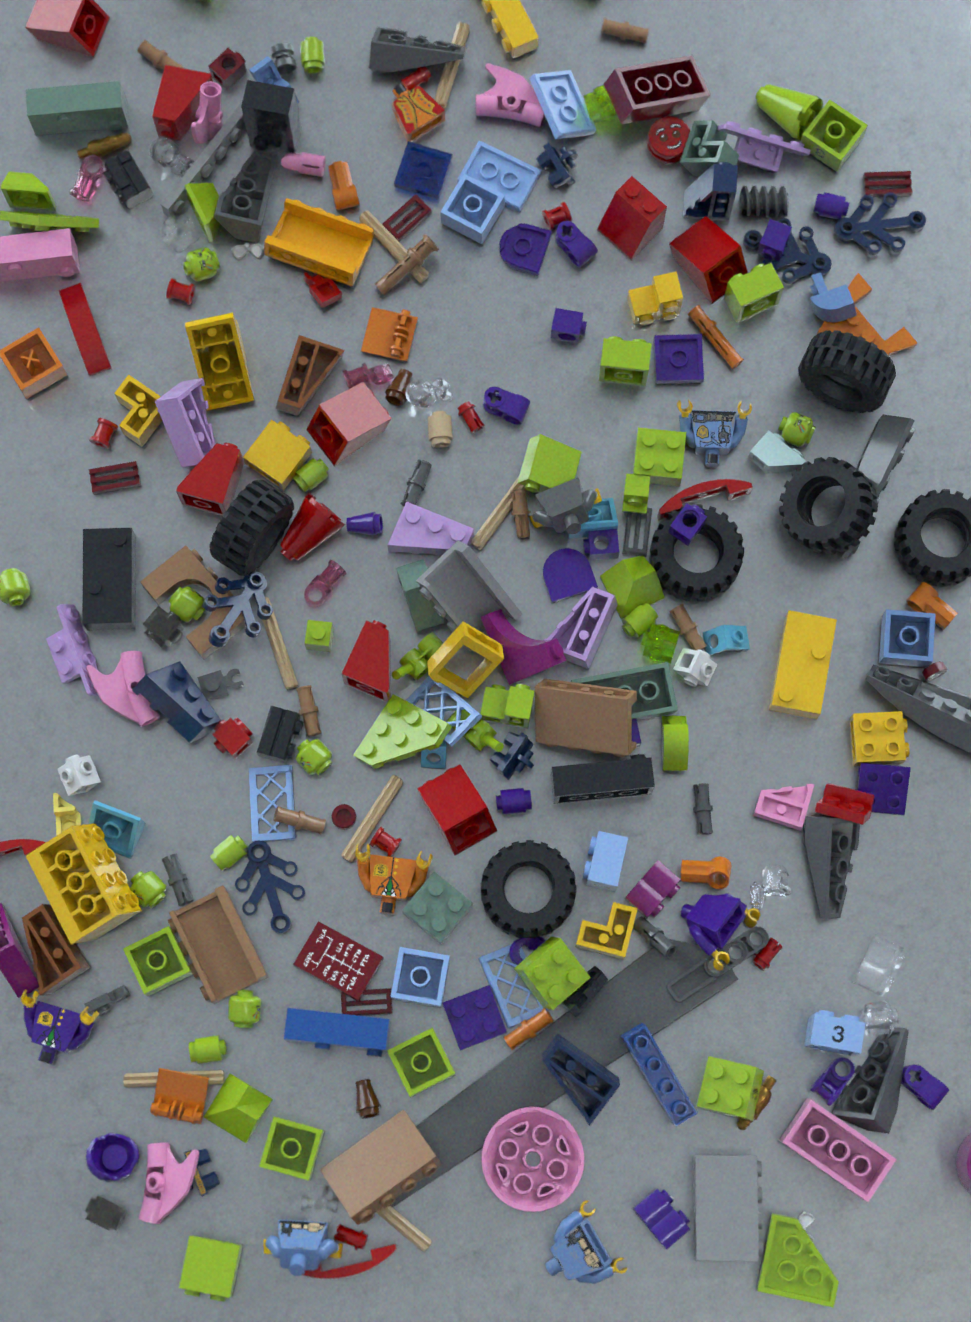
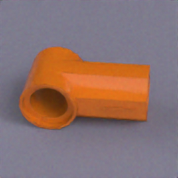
M333 162V164L328 166L333 186L332 194L336 210L359 206L356 186L352 182L348 162Z
M921 582L906 600L907 604L916 612L934 613L935 623L943 630L958 614L939 598L938 592L926 582Z
M721 856L715 857L711 861L682 860L681 881L708 883L714 889H724L729 885L732 868L729 859Z

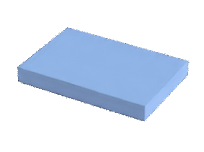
M571 70L533 74L529 78L555 140L593 135L597 131Z
M478 141L457 182H459L463 174H466L504 194L505 206L521 212L541 175V170L484 142Z

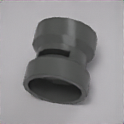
M279 43L272 46L270 49L271 57L275 61L274 64L279 74L286 75L296 71V61L292 57L294 54L293 46L290 43Z

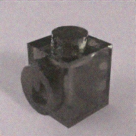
M160 606L143 623L146 629L144 635L161 648L164 645L169 647L171 643H177L183 635L182 630L184 628L177 614L172 611L167 613Z
M97 1195L96 1199L91 1198L85 1209V1212L88 1213L86 1220L107 1230L118 1231L127 1210L124 1209L125 1206L105 1196Z

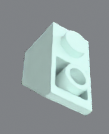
M769 430L752 448L748 459L765 473L794 472L796 469L800 471L802 464L806 462L800 451L795 448L791 449L785 444L783 437L777 433L773 434Z

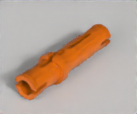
M697 305L688 313V316L700 328V334L708 338L730 365L731 369L736 368L744 361L716 327L717 323L715 320H711L700 305Z

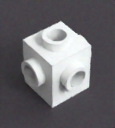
M683 648L673 670L684 678L683 682L694 687L697 684L708 686L717 664L710 659V655L705 651Z
M79 755L70 756L65 759L66 763L57 769L68 796L88 792L101 782L90 755L79 757Z

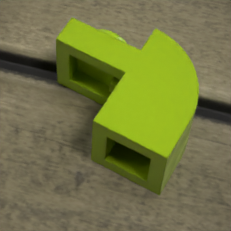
M626 473L622 512L647 514L650 476Z
M662 716L663 771H687L689 730L686 716Z

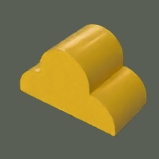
M234 313L185 322L198 377L204 378L205 385L201 386L204 400L208 401L209 408H207V411L254 401L243 341Z

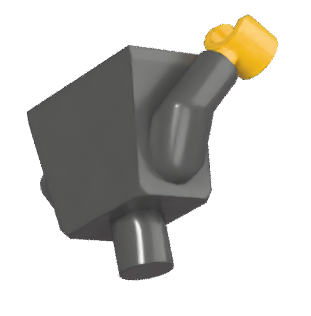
M577 477L540 492L535 496L541 510H537L533 515H530L529 519L534 528L544 525L546 527H553L557 533L567 530L569 534H576L581 530V524L589 520L588 512L592 510L593 504L602 501L599 488L595 490L589 489L584 492Z

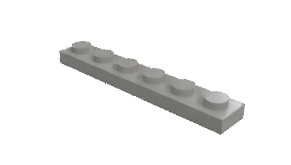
M241 104L162 202L163 213L169 218H172L175 213H180L184 208L185 201L188 198L184 185L200 183L204 177L207 178L211 174L216 161L221 160L225 156L227 147L231 142L237 141L240 137L241 130L245 126Z

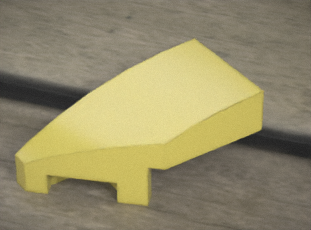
M53 793L57 836L71 826L82 825V817L76 807L66 802L58 793Z

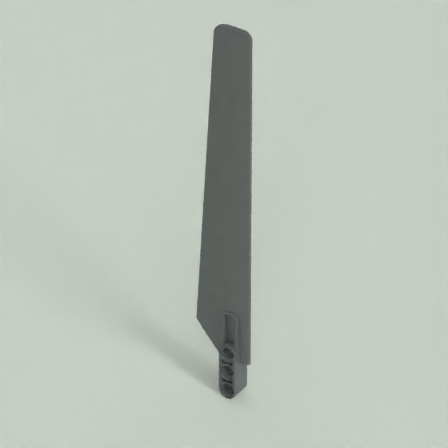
M760 926L752 927L726 944L722 949H717L718 952L728 953L730 957L728 965L719 959L724 967L718 973H713L709 970L708 962L714 959L712 955L708 956L699 945L669 939L678 947L677 952L671 958H666L658 949L652 947L607 981L577 1017L573 1016L569 1011L538 1033L536 1037L529 1040L419 1123L416 1128L441 1162V1166L438 1167V1170L432 1176L424 1177L417 1182L414 1189L406 1193L403 1192L395 1198L394 1203L390 1206H396L482 1149L489 1131L503 1116L525 1107L544 1108L566 1093L544 1064L542 1053L557 1033L606 1067L629 1052L620 1036L623 1033L643 1023L653 1036L737 981L738 977L732 968L767 945L769 940L767 931ZM758 932L762 935L763 942L761 945H754L750 941L751 933ZM731 946H738L742 950L741 958L734 959L730 956L729 949Z

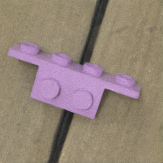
M727 121L726 124L718 125L717 128L718 131L738 137L735 151L739 154L738 162L767 171L778 172L783 151L799 156L810 155L811 150L804 148L803 143L796 141L787 143L783 141V137L772 134L767 137L761 135V130L754 128L745 130L740 128V124Z
M60 604L56 608L64 629L46 638L61 682L69 683L81 676L87 695L98 696L86 670L87 665H92L98 670L96 659L91 652L87 634L80 621L79 612L75 605Z

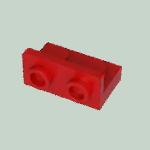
M828 783L825 786L823 798L816 804L815 812L863 825L870 819L874 795Z

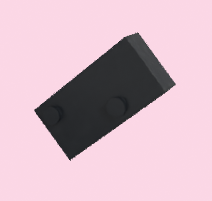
M247 80L241 108L250 146L259 151L268 149L284 153H296L301 133V123L295 89Z
M132 528L83 529L82 624L86 630L136 629V535Z
M636 754L630 756L631 759L554 766L551 768L550 774L553 804L652 795L655 788L652 757L645 758V754Z

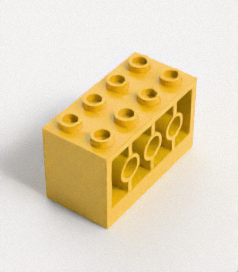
M96 823L71 826L26 855L71 945L96 940L142 911L139 906L138 897L131 891L127 883V876L120 870L116 862L115 853L108 847L104 839V832Z

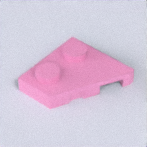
M806 784V786L792 788V786L782 787L779 790H761L753 816L801 831L814 784Z

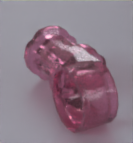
M91 155L83 160L77 172L78 178L74 188L69 191L71 196L84 202L89 201V193L93 184L97 183V180L102 177L105 171L104 164L99 157ZM92 162L100 165L98 171L94 173L87 171L88 165Z
M363 363L359 368L342 371L348 389L362 382L381 385L389 382L394 377L389 364H382L368 369L367 365Z
M330 559L327 568L321 575H317L304 591L305 602L311 607L323 605L326 597L333 590L332 586L341 576L344 577L347 574L346 571L338 563ZM316 589L322 593L319 601H311L308 598L311 590Z

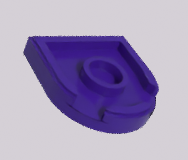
M525 223L506 230L501 236L499 243L502 260L512 269L539 276L552 237V231Z
M564 548L553 552L546 559L543 567V579L551 603L586 593L592 587L598 589L591 565L586 556L575 549Z

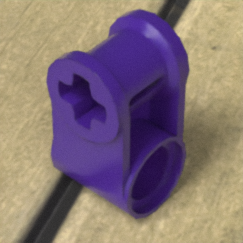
M563 221L557 226L556 243L577 267L580 268L598 253L595 244L573 222Z
M493 386L484 393L483 408L487 413L500 417L509 423L521 425L531 402L522 395ZM493 398H497V399H498V400L495 401V403H491V402H490V401L493 400Z
M843 1057L834 1059L817 1078L810 1091L818 1093L827 1101V1105L831 1106L855 1072L853 1062ZM839 1062H844L848 1066V1073L843 1077L836 1073V1065Z
M914 1064L903 1068L901 1084L914 1094L922 1104L934 1111L949 1092V1088L920 1065ZM909 1072H916L914 1077L917 1081H910L911 1075Z

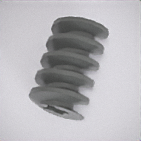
M747 186L742 187L739 197L740 215L742 210L745 209L747 216H750L752 209H755L756 215L759 216L761 210L764 209L766 216H769L771 209H773L775 216H778L780 210L783 209L784 215L788 216L789 196L784 186L780 187L778 193L775 186H771L769 193L766 186H762L759 193L756 186H752L750 193Z

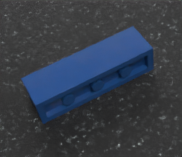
M640 1023L620 1035L671 1123L677 1127L698 1114L647 1026Z

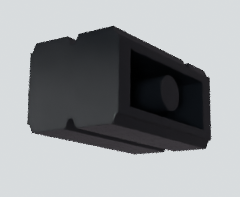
M125 150L116 157H112L104 162L106 171L103 174L109 185L114 183L117 188L114 193L120 204L125 202L128 209H131L140 204V202L152 198L151 188L129 150Z
M276 706L270 707L257 749L258 756L287 764L288 758L293 759L296 750V744H293L295 734L300 735L303 727V721L300 720L299 713Z

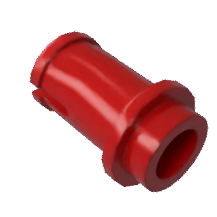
M426 66L417 67V70L402 79L401 83L410 91L423 82H429V78L432 76Z
M467 401L457 408L459 410L458 415L463 417L471 430L470 432L475 433L476 429L479 431L485 425L474 409L475 404Z
M769 938L767 945L758 954L755 953L753 955L752 963L764 971L765 968L770 967L769 963L782 950V945H777L778 941Z
M341 1224L338 1225L334 1240L354 1246V1250L364 1249L368 1235L364 1234L363 1230L358 1232Z

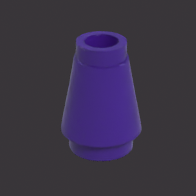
M371 512L347 517V531L376 536L377 533H382L383 531L382 515Z

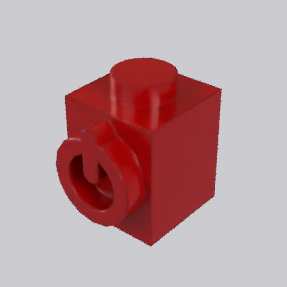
M237 717L234 720L229 718L227 721L225 719L220 721L215 726V732L212 734L216 740L213 744L220 752L224 754L227 751L234 759L253 743L250 738L253 733Z

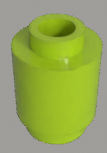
M314 36L306 37L300 43L301 65L306 73H320L325 65L323 41Z
M312 458L295 472L296 475L292 479L305 493L307 490L311 491L328 477L327 471L329 468L321 459L316 460Z
M648 603L639 605L622 619L624 624L622 629L629 637L639 638L656 623L655 620L658 618V614Z
M230 835L213 849L214 853L210 857L223 871L225 868L229 869L245 856L247 854L245 848L248 846L239 835L235 838Z
M215 1035L195 1038L194 1041L189 1042L191 1062L201 1064L221 1061L223 1059L222 1055L227 1054L225 1039L220 1040V1036Z

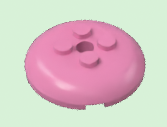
M525 1107L503 1116L489 1131L482 1150L483 1173L493 1193L507 1205L529 1212L544 1211L564 1202L578 1186L584 1169V1150L576 1130L564 1117L545 1108ZM529 1152H536L540 1156V1163L536 1167H530L525 1161L526 1155Z

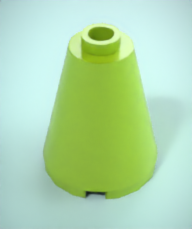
M770 84L760 87L755 97L757 105L794 139L800 141L803 133L823 108V100L818 96Z

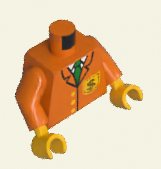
M358 844L356 845L355 855L358 858V876L364 889L370 892L373 898L381 899L380 913L393 915L396 901L407 902L408 898L413 897L425 883L428 866L433 859L432 854H430L427 861H424L421 858L422 851H420L416 860L372 855L370 854L369 844H367V851L362 853L358 850Z

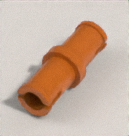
M544 1008L528 1021L526 1019L523 1020L521 1026L507 1036H504V1040L514 1050L530 1037L532 1039L536 1037L538 1031L554 1022L546 1008Z

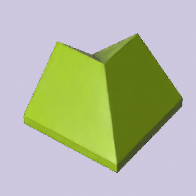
M8 172L1 183V190L9 207L56 211V204L49 188L32 173Z
M188 183L184 186L189 203L208 242H214L220 223L214 218L219 194L213 183Z
M643 555L623 559L600 575L606 591L616 597L618 603L616 610L621 619L625 618L639 605H644L645 603L653 605L665 599L656 570Z
M230 1073L203 1118L247 1144L273 1099Z

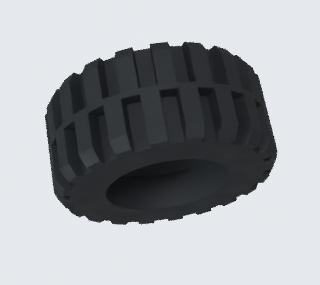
M828 330L815 335L811 339L798 367L801 382L804 383L807 390L812 391L813 395L817 398L820 397L828 404L835 405L837 408H844L850 412L858 411V413H865L866 411L869 413L880 408L896 377L893 360L887 357V353L884 350H880L877 348V345L872 342L869 343L865 338L856 337L852 333H842L837 330L833 332Z
M822 457L815 458L813 464L809 461L802 464L803 469L800 471L796 469L791 474L793 478L790 482L786 481L783 486L786 488V491L780 495L779 501L783 502V506L779 507V514L784 517L781 521L784 528L788 529V534L793 539L817 553L822 554L824 552L832 555L836 554V550L841 553L848 551V546L850 545L856 547L861 543L859 539L862 536L867 537L870 533L867 529L870 524L874 525L876 520L873 517V512L878 511V504L873 501L877 498L876 491L871 488L873 484L869 478L864 476V473L850 463L838 460L835 457H828L826 460ZM829 487H843L845 505L839 517L830 524L816 526L812 519V507L817 496Z
M254 480L252 483H249L244 490H241L236 499L231 502L221 521L216 526V531L213 533L212 541L209 545L212 557L238 575L247 576L255 572L256 568H259L264 560L270 556V553L284 535V531L293 516L294 503L292 498L265 480Z
M942 489L940 493L932 490L928 491L926 496L920 495L904 511L895 530L894 537L897 540L894 546L895 550L900 553L898 555L900 563L905 562L907 565L905 570L909 574L912 572L918 575L917 580L923 582L924 579L929 580V585L937 586L938 583H942L943 586H951L953 582L958 584L971 576V497L967 500L963 498L964 493L956 491L955 494H950V489ZM932 519H945L955 524L964 537L965 545L962 552L954 557H941L932 553L925 546L921 537L923 525Z
M695 504L707 516L706 522L698 534L710 538L719 550V560L716 566L707 572L695 573L684 569L676 561L674 546L678 539L668 533L670 525L684 506L678 512L676 510L670 512L668 518H663L659 523L652 538L649 560L651 566L656 570L660 585L664 590L666 588L670 589V594L675 597L678 594L684 596L683 600L691 601V598H697V601L700 602L705 601L706 597L711 599L718 597L721 591L725 592L730 588L731 583L738 576L743 563L744 547H742V534L737 533L738 526L734 521L731 523L728 521L729 516L726 513L722 512L720 515L716 513L717 508L710 506L709 510L703 509V504ZM690 518L683 520V524L687 527L696 525L694 520Z
M526 840L523 843L517 841L508 847L504 846L495 856H492L482 875L481 900L486 914L491 918L495 926L500 927L508 935L510 933L517 938H537L538 936H546L552 933L554 929L559 928L572 911L577 885L575 883L574 871L571 870L568 860L560 855V851L556 848L548 847V844L544 842L534 843V840ZM525 866L536 867L542 870L548 876L552 885V895L547 905L533 913H524L516 910L509 904L505 896L507 878L513 871Z

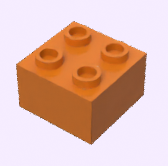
M39 327L0 350V357L26 399L67 376L63 365Z

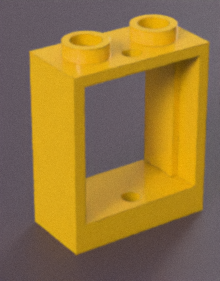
M463 621L427 661L428 675L433 681L441 682L457 694L469 698L504 659L502 644ZM463 645L485 657L483 662L466 680L444 668L447 662Z

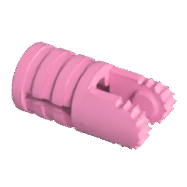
M291 152L286 153L281 160L282 167L299 171L301 174L323 177L326 156L305 152L301 154Z

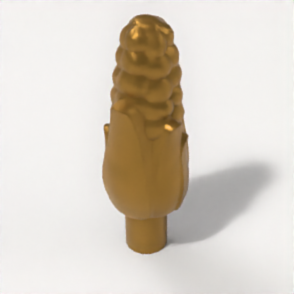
M121 133L119 135H108L104 138L94 139L87 144V147L77 150L79 159L88 156L100 158L110 152H114L116 149L130 143L131 135Z
M770 1075L767 1076L761 1085L753 1120L758 1119V1116L771 1099V1089L777 1080ZM739 1118L737 1126L741 1130H746L753 1121Z

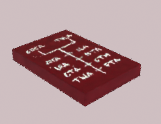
M318 921L294 961L293 966L359 1002L384 957Z

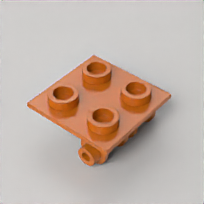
M372 307L361 352L407 362L418 317L411 316V312L402 309L401 313Z
M159 1068L154 1102L151 1104L150 1113L156 1117L162 1116L171 1120L177 1119V1121L182 1120L192 1122V1124H202L209 1078Z

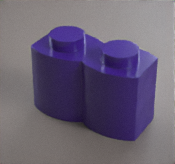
M655 1188L632 1209L664 1249H668L690 1230L687 1225L690 1221L681 1210L678 1212L674 1210L671 1206L673 1199L664 1189L660 1192Z

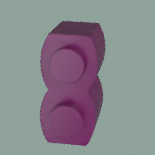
M657 860L628 893L625 900L633 907L638 908L637 910L647 919L650 915L656 917L664 908L661 902L667 896L672 898L681 888L677 885L681 879Z

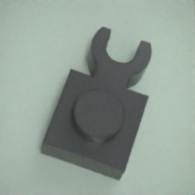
M239 669L230 670L226 676H223L222 671L219 670L197 677L201 691L208 701L229 695L228 687L239 689L244 686L242 681H232L233 676L240 674Z
M123 985L84 1003V1005L89 1007L87 1011L89 1014L92 1015L98 1011L100 1016L111 1010L109 1006L127 998L130 994L127 987Z

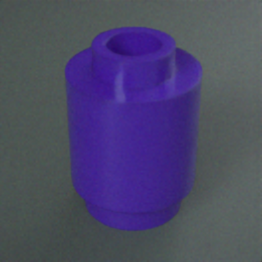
M826 192L824 194L818 193L813 212L819 213V216L841 220L842 216H847L850 202H845V196Z
M524 788L500 790V795L496 796L497 810H502L503 815L526 813V810H531L530 790H524Z

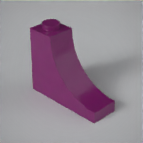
M501 609L480 617L488 636L502 644L504 659L500 665L509 685L567 661L563 648L557 638L552 640H535L521 634L509 623Z
M0 903V970L17 997L20 998L25 989L27 990L26 994H29L39 988L38 979L12 927L6 909Z

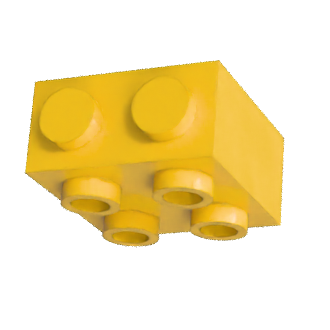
M271 419L243 456V459L248 467L284 491L296 475L295 472L310 457L312 450L309 445L310 442L302 435L295 436L290 432L291 429L281 421L276 423Z
M902 711L853 713L849 719L853 766H861V763L896 765L903 764L906 761V757H909L910 749L909 743L905 742L904 738L908 725L907 719L903 718Z

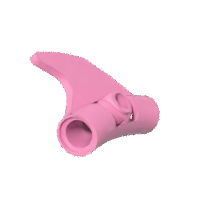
M489 63L486 64L485 69L495 78L496 84L490 90L476 95V116L513 119L541 127L545 114L534 89L522 75L506 68Z
M205 82L200 87V105L196 112L198 121L191 124L192 136L197 144L213 139L223 126V112H221L222 89L215 82Z
M126 651L121 653V658L115 671L109 675H104L92 665H87V673L103 704L118 714L138 723L140 727L151 724L160 718L158 711H154L150 707L151 703L143 695L139 694L137 696L132 691V688L145 676L142 652Z
M170 1143L147 1145V1174L139 1215L140 1220L161 1224V1221L189 1193L199 1157L198 1150H192L186 1160L180 1164L176 1161L170 1150Z

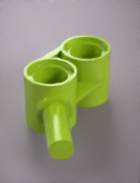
M434 632L429 633L421 640L417 646L418 650L413 648L401 658L399 663L402 666L392 672L393 679L398 680L409 674L415 680H418L428 672L427 661L443 644Z
M457 710L446 722L456 721ZM461 710V720H466L470 714L466 710ZM480 719L463 735L469 744L479 752L485 746H489L497 752H501L504 748L503 743L494 738L497 732L483 719Z

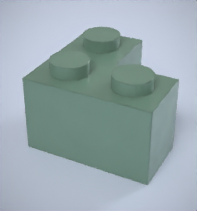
M713 120L693 122L680 163L694 177H700L713 164L720 162H729L732 165L737 164L739 154L726 142L727 134L718 131V125Z
M424 559L396 567L400 585L416 631L445 623L444 618L440 617L433 609L435 606L433 601H428L419 592L421 587L416 580L429 568L426 566Z

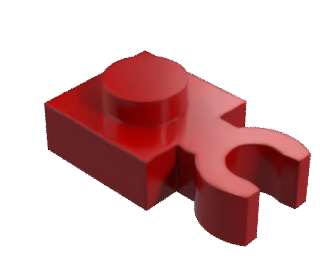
M304 272V282L310 285L309 292L321 308L342 299V292L332 279L327 277L323 279L322 275L316 273L312 277L307 272Z

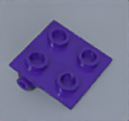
M861 763V766L858 767V791L874 795L871 812L905 815L911 767Z

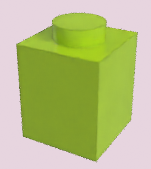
M307 621L304 643L306 650L331 653L334 631L332 622Z

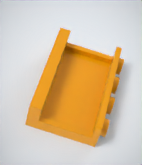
M286 198L282 215L272 235H268L264 242V253L271 258L353 287L373 244L374 229L366 224L348 220L344 216H336L321 208L308 206L299 200Z

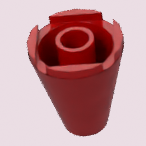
M308 493L280 543V546L283 548L280 552L290 561L294 558L300 560L342 529L345 523L326 505L318 503L316 497Z

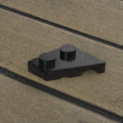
M596 966L587 971L591 978L561 1003L575 1017L584 1010L608 981L605 974Z

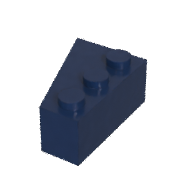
M729 162L713 164L685 189L683 217L703 218L707 216L709 219L730 220L737 191L738 165H732Z
M180 661L146 674L132 689L137 696L139 694L143 695L151 703L150 707L154 711L158 709L169 719L167 723L190 743L207 736L221 721Z
M557 1033L542 1053L543 1062L590 1126L619 1088V1077Z

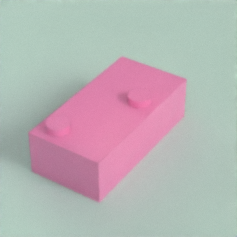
M70 228L0 236V282L56 275L69 277L74 275V273H80L78 248Z
M809 1098L806 1099L779 1139L780 1142L867 1202L870 1201L897 1160Z

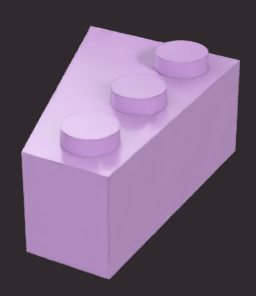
M204 378L182 381L155 401L181 467L197 465L215 445L212 424L207 423L205 409L209 408L208 401L203 400L201 386L205 385Z
M406 502L389 540L388 552L442 556L458 540L470 547L471 540L474 537V528Z
M592 587L572 608V612L563 622L561 621L553 633L544 640L557 638L563 648L567 661L589 669L618 603L615 595Z

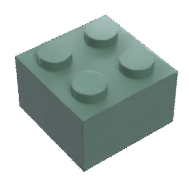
M433 872L403 908L402 912L442 945L471 910L473 903L436 872Z

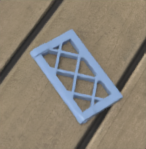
M430 676L406 699V701L413 705L419 699H425L423 710L428 713L440 712V719L443 721L445 712L457 710L456 721L447 722L451 726H456V730L451 735L447 734L444 739L451 747L482 717L478 711L456 692L441 682L433 681ZM434 684L441 688V692L429 693ZM445 696H450L457 702V705L445 707ZM441 697V706L429 708V698ZM461 710H466L470 714L466 720H461Z
M292 765L249 768L252 842L258 840L296 839L294 826L288 825V832H280L276 827L281 822H276L272 825L263 817L272 806L277 808L275 803L284 793L287 794V809L294 811ZM286 773V786L283 788L274 778L278 774ZM257 775H265L269 780L258 790ZM271 781L282 790L273 801L262 793ZM259 795L263 796L270 803L261 814L258 813ZM260 819L271 827L267 833L259 834Z
M509 945L487 955H482L478 959L507 1027L513 1028L523 1020L531 1019L544 1008L537 999L538 1008L531 1010L525 1007L532 992L515 984L518 974H516L513 983L499 977L504 964L514 968L517 966L505 961L509 954L511 946ZM521 947L519 953L521 958L524 960L526 956ZM493 960L502 962L497 976L492 974L488 962ZM497 980L511 985L507 999L502 997L496 983ZM514 987L528 992L523 1006L509 1001ZM507 1003L521 1008L519 1016L511 1018L506 1007Z

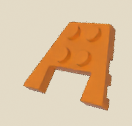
M859 273L848 286L854 305L872 291V288ZM856 306L857 316L840 322L824 321L817 332L819 334L828 330L831 332L837 330L842 333H852L853 336H860L869 343H874L877 345V348L884 350L888 356L907 348H914L918 343L905 327L901 328L887 340H884Z

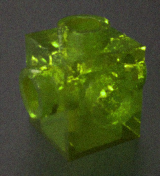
M604 85L593 89V92L583 95L589 116L594 123L611 121L617 115Z
M652 623L650 631H644L640 644L645 646L643 656L655 661L671 664L680 631L671 629L663 624L657 625Z

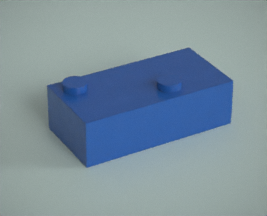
M287 1008L284 1039L287 1042L315 1045L314 1048L330 1050V1047L366 1050L368 1056L382 1057V1052L388 1053L391 1021L384 1018Z

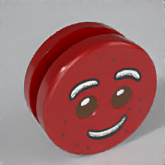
M666 116L656 120L649 129L647 147L652 157L666 164L679 162L690 134L689 126L680 118Z

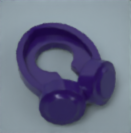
M538 936L534 939L527 937L515 940L509 950L512 962L518 965L523 961L519 953L523 945H526L529 950L534 951L546 939Z

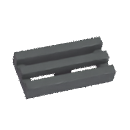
M647 508L642 549H638L642 513H637L633 548H629L632 512H627L622 554L629 553L635 556H647L652 508Z

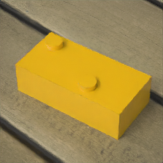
M788 610L784 620L769 711L818 719L822 709L837 619Z

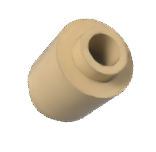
M445 411L432 412V415L427 418L428 436L431 446L434 448L449 447L451 445L450 441L453 439L451 416L447 415Z

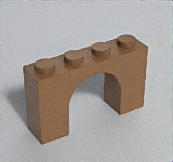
M186 545L140 581L143 588L158 605L175 593L179 587L182 588L187 585L202 586L218 598L234 596L231 591H228L226 594H219L215 590L218 576L211 567L206 569L201 564L203 558L195 549L190 551ZM232 607L216 609L206 621L186 636L188 642L203 660L219 648L209 642L208 636L214 626L221 625ZM242 612L229 630V639L246 626ZM217 632L218 635L224 636L222 633Z

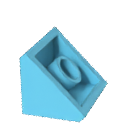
M613 498L602 499L601 502L593 504L592 510L588 512L589 520L581 524V530L578 533H568V538H585L588 535V531L618 530V518Z
M96 800L93 802L89 824L96 823L102 829L105 835L104 839L113 852L131 858L146 823L141 818Z

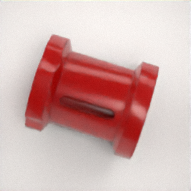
M565 202L560 203L559 207L549 211H542L544 221L550 230H553L554 226L563 221H572L571 213Z
M171 278L167 287L166 298L183 300L186 304L190 305L195 295L196 285L192 283L186 285Z
M98 418V426L89 441L98 447L109 449V441L113 432L118 429V426L107 419Z
M381 826L369 845L371 847H378L387 853L388 857H392L399 848L402 839L394 838L385 832V828Z

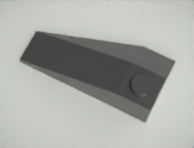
M377 27L371 41L369 69L385 74L464 59L466 47L441 40L431 43L426 36L419 35L412 38L407 36L406 31Z
M254 150L238 175L231 180L229 187L219 196L214 218L234 238L258 243L278 155Z
M806 816L804 826L805 846L821 919L840 918L847 893V886L845 885L848 872L852 873L853 864L850 863L852 852L857 850L859 844L860 824L832 816Z
M884 1027L868 1050V1058L862 1067L860 1065L857 1066L855 1077L848 1086L845 1085L839 1095L832 1113L834 1116L867 1131L889 1134L898 1108L909 1032L907 1028Z

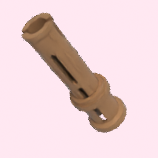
M424 234L423 239L413 248L410 247L407 255L376 282L375 286L386 295L417 265H423L424 260L432 252H437L439 250L438 246L427 234Z

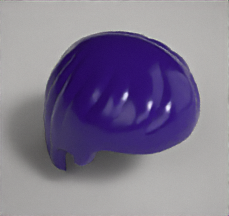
M108 1133L96 1137L91 1141L90 1146L86 1150L87 1168L93 1176L101 1181L117 1182L124 1180L132 1173L133 1168L138 1163L139 1149L132 1139L124 1135Z

